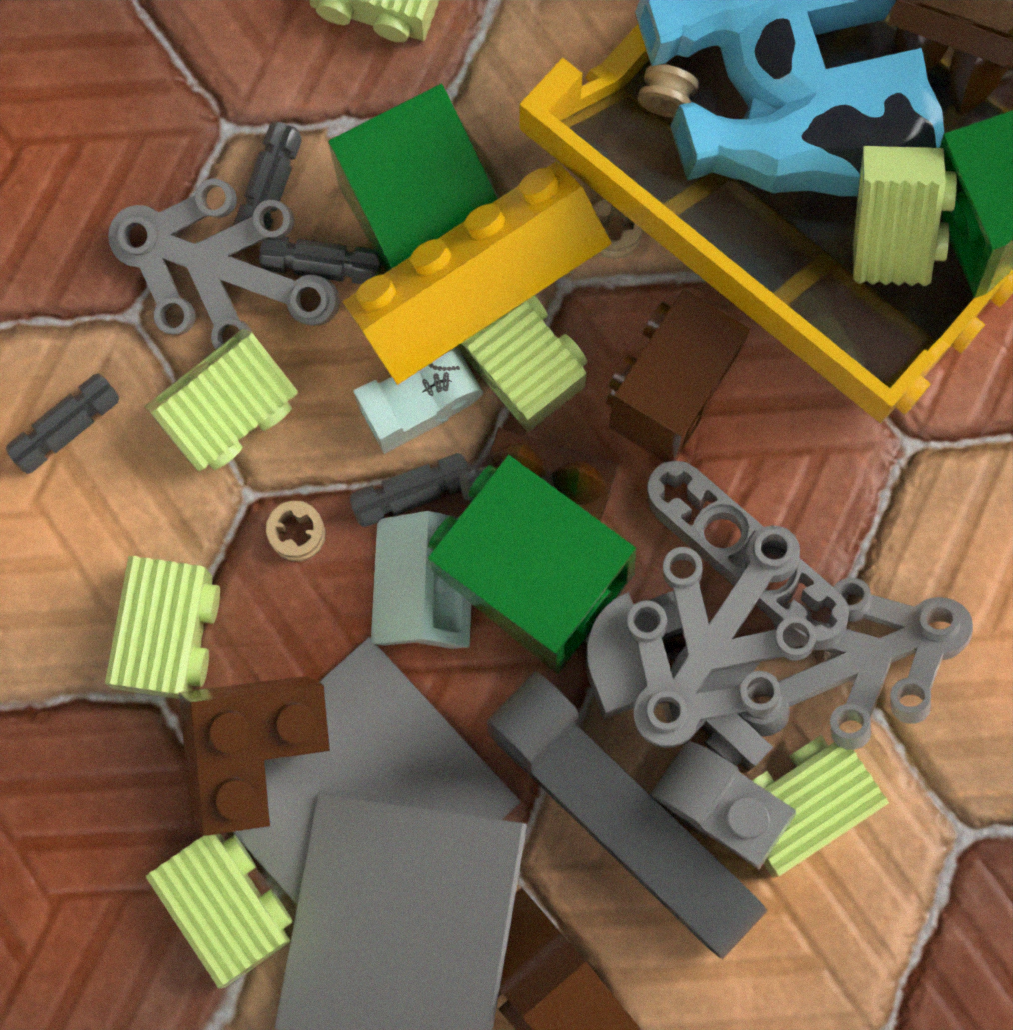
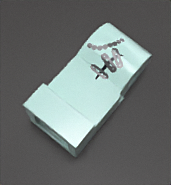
M457 347L399 385L391 377L380 383L374 380L353 390L357 405L384 454L448 421L449 417L473 404L483 394V390L460 349Z

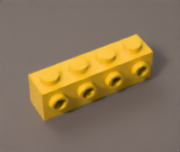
M555 161L546 168L537 169L523 178L519 186L493 203L474 209L464 222L438 239L429 240L421 244L413 251L411 257L385 274L366 280L356 293L342 302L393 380L399 385L612 243L583 187L558 161Z

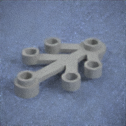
M212 178L203 181L198 186L194 196L161 212L143 205L127 207L120 211L111 222L108 234L111 250L124 264L140 267L157 304L154 310V321L157 327L167 334L181 335L188 332L195 323L196 313L190 302L180 298L165 259L188 268L214 325L211 340L215 349L224 344L223 332L229 326L234 325L239 330L244 328L252 332L250 327L239 319L222 281L287 304L288 311L292 317L306 325L319 326L326 324L338 312L340 305L338 290L326 278L316 275H305L295 281L230 257L267 238L280 239L291 232L294 225L293 213L286 204L277 200L261 202L254 210L252 217L196 244L173 235L207 216L223 218L234 210L237 202L235 190L230 184L222 180ZM221 187L225 192V202L219 209L211 210L207 205V194L211 189ZM279 208L283 214V223L279 229L269 231L264 225V216L270 209ZM137 225H143L147 231V240L141 247L135 248L129 240L130 231ZM314 288L319 292L321 301L317 309L307 312L301 306L300 298L306 289ZM178 304L184 311V320L178 327L173 328L166 321V312L170 306Z
M766 526L752 535L747 546L746 560L748 566L710 624L708 623L699 585L703 568L700 556L697 552L687 547L675 548L666 555L663 561V577L665 582L673 588L688 652L687 659L674 679L662 641V637L667 629V616L664 609L658 603L646 600L636 603L629 610L627 615L628 632L638 642L647 687L636 699L634 722L640 735L649 743L664 748L676 747L693 737L700 721L747 711L754 715H765L777 707L781 694L780 684L772 674L765 671H755L748 674L743 679L740 687L698 693V691L712 671L779 657L797 661L806 658L813 651L816 641L815 628L809 620L800 616H791L784 619L777 627V630L734 638L768 584L788 579L798 566L800 546L797 538L788 529L780 526ZM769 541H777L785 547L786 554L780 559H769L762 553L761 547ZM686 560L694 565L695 572L690 577L681 579L675 577L671 573L670 568L676 561ZM651 613L659 619L660 624L656 630L645 633L638 630L634 622L639 615ZM790 629L802 630L808 638V643L802 648H791L784 642L783 634ZM755 683L766 684L771 688L773 697L766 703H755L748 697V688ZM663 702H671L679 708L680 715L674 722L663 723L655 717V708Z
M858 578L842 579L834 586L842 597L857 595L862 599L857 604H847L849 610L848 622H856L864 618L898 630L877 638L846 629L843 637L837 644L831 648L823 649L839 656L778 681L781 694L779 703L772 712L765 715H754L747 711L738 713V715L761 736H771L780 732L788 723L790 706L855 679L846 704L837 707L830 717L832 739L839 747L847 750L859 749L870 739V718L891 663L915 653L908 678L901 679L894 684L890 697L892 713L899 721L908 724L919 723L926 719L931 711V689L942 660L958 655L967 647L972 638L973 622L970 613L962 604L949 598H930L916 606H911L871 595L869 586ZM786 603L782 607L788 610L791 603ZM800 604L806 609L808 613L807 620L814 627L822 624L828 629L831 628V625L828 623L813 620L810 610L803 604ZM774 622V630H777L778 625ZM933 622H946L951 625L945 629H934L929 624ZM786 632L783 634V640L789 647L801 646ZM755 683L747 690L748 697L751 700L762 696L773 697L771 688L763 683ZM906 695H916L922 699V702L914 707L905 706L899 701ZM849 720L857 721L862 725V728L854 733H846L839 727L842 723Z

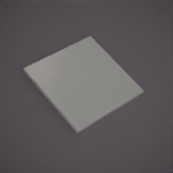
M370 637L319 682L324 685L330 751L264 760L270 826L233 832L297 905L318 793L498 820L504 819L521 803L376 644L371 642L372 639Z
M318 793L274 1029L493 1030L527 824Z

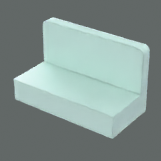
M424 511L383 518L378 521L371 642L373 644L385 646L415 642L450 649L470 647L471 603L432 571L428 561L429 555L433 552L428 548V543L434 532L449 515Z

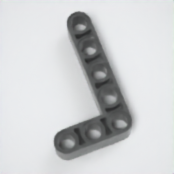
M534 671L486 721L489 736L690 932L723 960L766 914V907L577 726L579 713L576 708L547 679Z

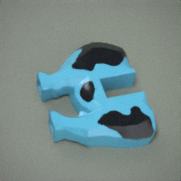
M639 0L635 14L652 66L665 64L675 55L689 57L704 48L720 46L728 78L748 105L743 119H729L717 116L694 102L679 105L670 127L687 181L710 173H716L746 181L759 189L773 194L779 192L814 191L836 196H858L863 146L940 148L944 134L942 108L928 82L924 55L921 48L826 69L815 37L817 34L885 20L896 0Z

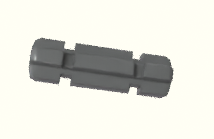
M273 122L269 125L263 144L266 145V151L259 152L244 197L247 198V204L240 205L234 225L252 217L254 210L261 202L266 200H277L280 202L292 170L290 160L296 158L302 142L300 131L297 128L280 122ZM278 208L270 209L264 216V225L269 231L274 220L271 218L272 214L270 212H275Z
M289 237L262 240L259 252L261 268L271 272L286 273L287 268L294 270V275H316L328 280L342 282L346 276L351 277L352 283L363 284L366 280L380 275L382 264L376 249L355 247L354 252L347 250V245L297 239L296 244L289 242Z
M99 373L92 375L78 387L81 392L76 397H73L70 393L31 425L34 430L30 434L26 435L23 431L7 444L5 448L7 454L23 472L28 474L35 471L48 460L45 457L46 453L53 450L56 454L94 423L91 418L93 415L99 412L102 416L118 403L120 399L118 393Z
M455 453L437 460L438 466L430 468L429 464L382 481L383 487L374 490L373 486H369L353 492L350 495V504L357 522L361 526L367 527L385 518L384 514L391 511L396 516L440 499V493L448 490L449 494L461 491L460 474L470 470L466 459L462 454Z

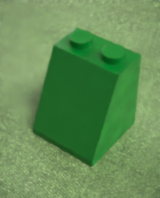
M442 83L328 140L338 185L372 248L378 251L382 266L386 272L411 257L413 251L421 244L429 240L438 239L464 222L474 209L493 203L498 199Z
M1013 110L944 133L940 148L944 150L945 171H956L957 176L954 210L941 211L940 218L942 222H948L950 242L974 298L986 295L1013 270Z
M508 455L498 469L489 465L477 477L468 493V497L473 499V501L458 520L453 516H449L437 528L428 543V548L433 551L429 555L428 561L432 571L546 666L559 674L590 634L599 614L619 596L635 575L636 547Z

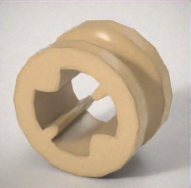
M663 64L651 65L644 74V81L648 86L642 87L639 90L638 102L652 113L674 118L679 105L692 102L688 97H692L697 93L699 81L695 76L678 67Z
M604 199L598 202L594 210L603 226L608 225L610 216L623 217V227L629 224L632 227V230L623 231L621 240L610 239L612 244L598 254L610 259L625 258L632 254L640 245L643 230L607 200Z
M291 500L280 504L271 512L266 524V534L272 548L280 557L289 561L302 562L311 559L321 550L325 542L326 530L320 514L312 505L303 501ZM295 516L300 524L306 523L309 520L313 523V530L305 531L309 538L305 544L297 546L292 539L284 542L280 541L279 532H287L283 523L288 518Z

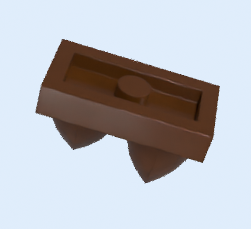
M919 0L896 1L888 24L897 27L894 42L895 54L921 48L924 55L926 73H928L941 61L949 47L955 48L950 65L949 88L956 114L963 115L985 101L1000 83L1007 67L1013 65V35Z
M498 427L485 467L492 465L498 469L505 458L510 455L602 522L618 470V463Z

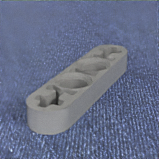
M675 460L665 462L655 468L649 477L647 486L648 503L652 513L728 582L735 586L748 566L746 555L749 540L763 526L689 463ZM668 483L674 488L679 487L682 483L688 485L687 499L700 511L693 525L688 524L691 521L692 509L681 499L674 498L669 503L664 501L665 484ZM705 501H708V502L711 503V504H709L708 506H706L705 508H703V505H704ZM719 519L730 520L740 529L741 537L731 547L717 548L711 545L705 538L704 530L708 524ZM769 541L761 547L762 553L769 559H780L786 554L785 547L777 541ZM799 558L798 566L786 584L776 590H764L755 605L778 626L784 619L791 616H800L807 619L808 613L806 609L795 599L791 602L788 610L782 607L783 604L791 600L797 591L798 585L800 583L804 584L806 588L802 591L801 600L808 607L817 612L826 606L832 611L829 619L830 629L822 624L814 627L816 641L813 650L831 648L841 640L846 631L849 616L847 602L834 587ZM790 629L786 631L789 636L802 646L808 643V638L802 630Z

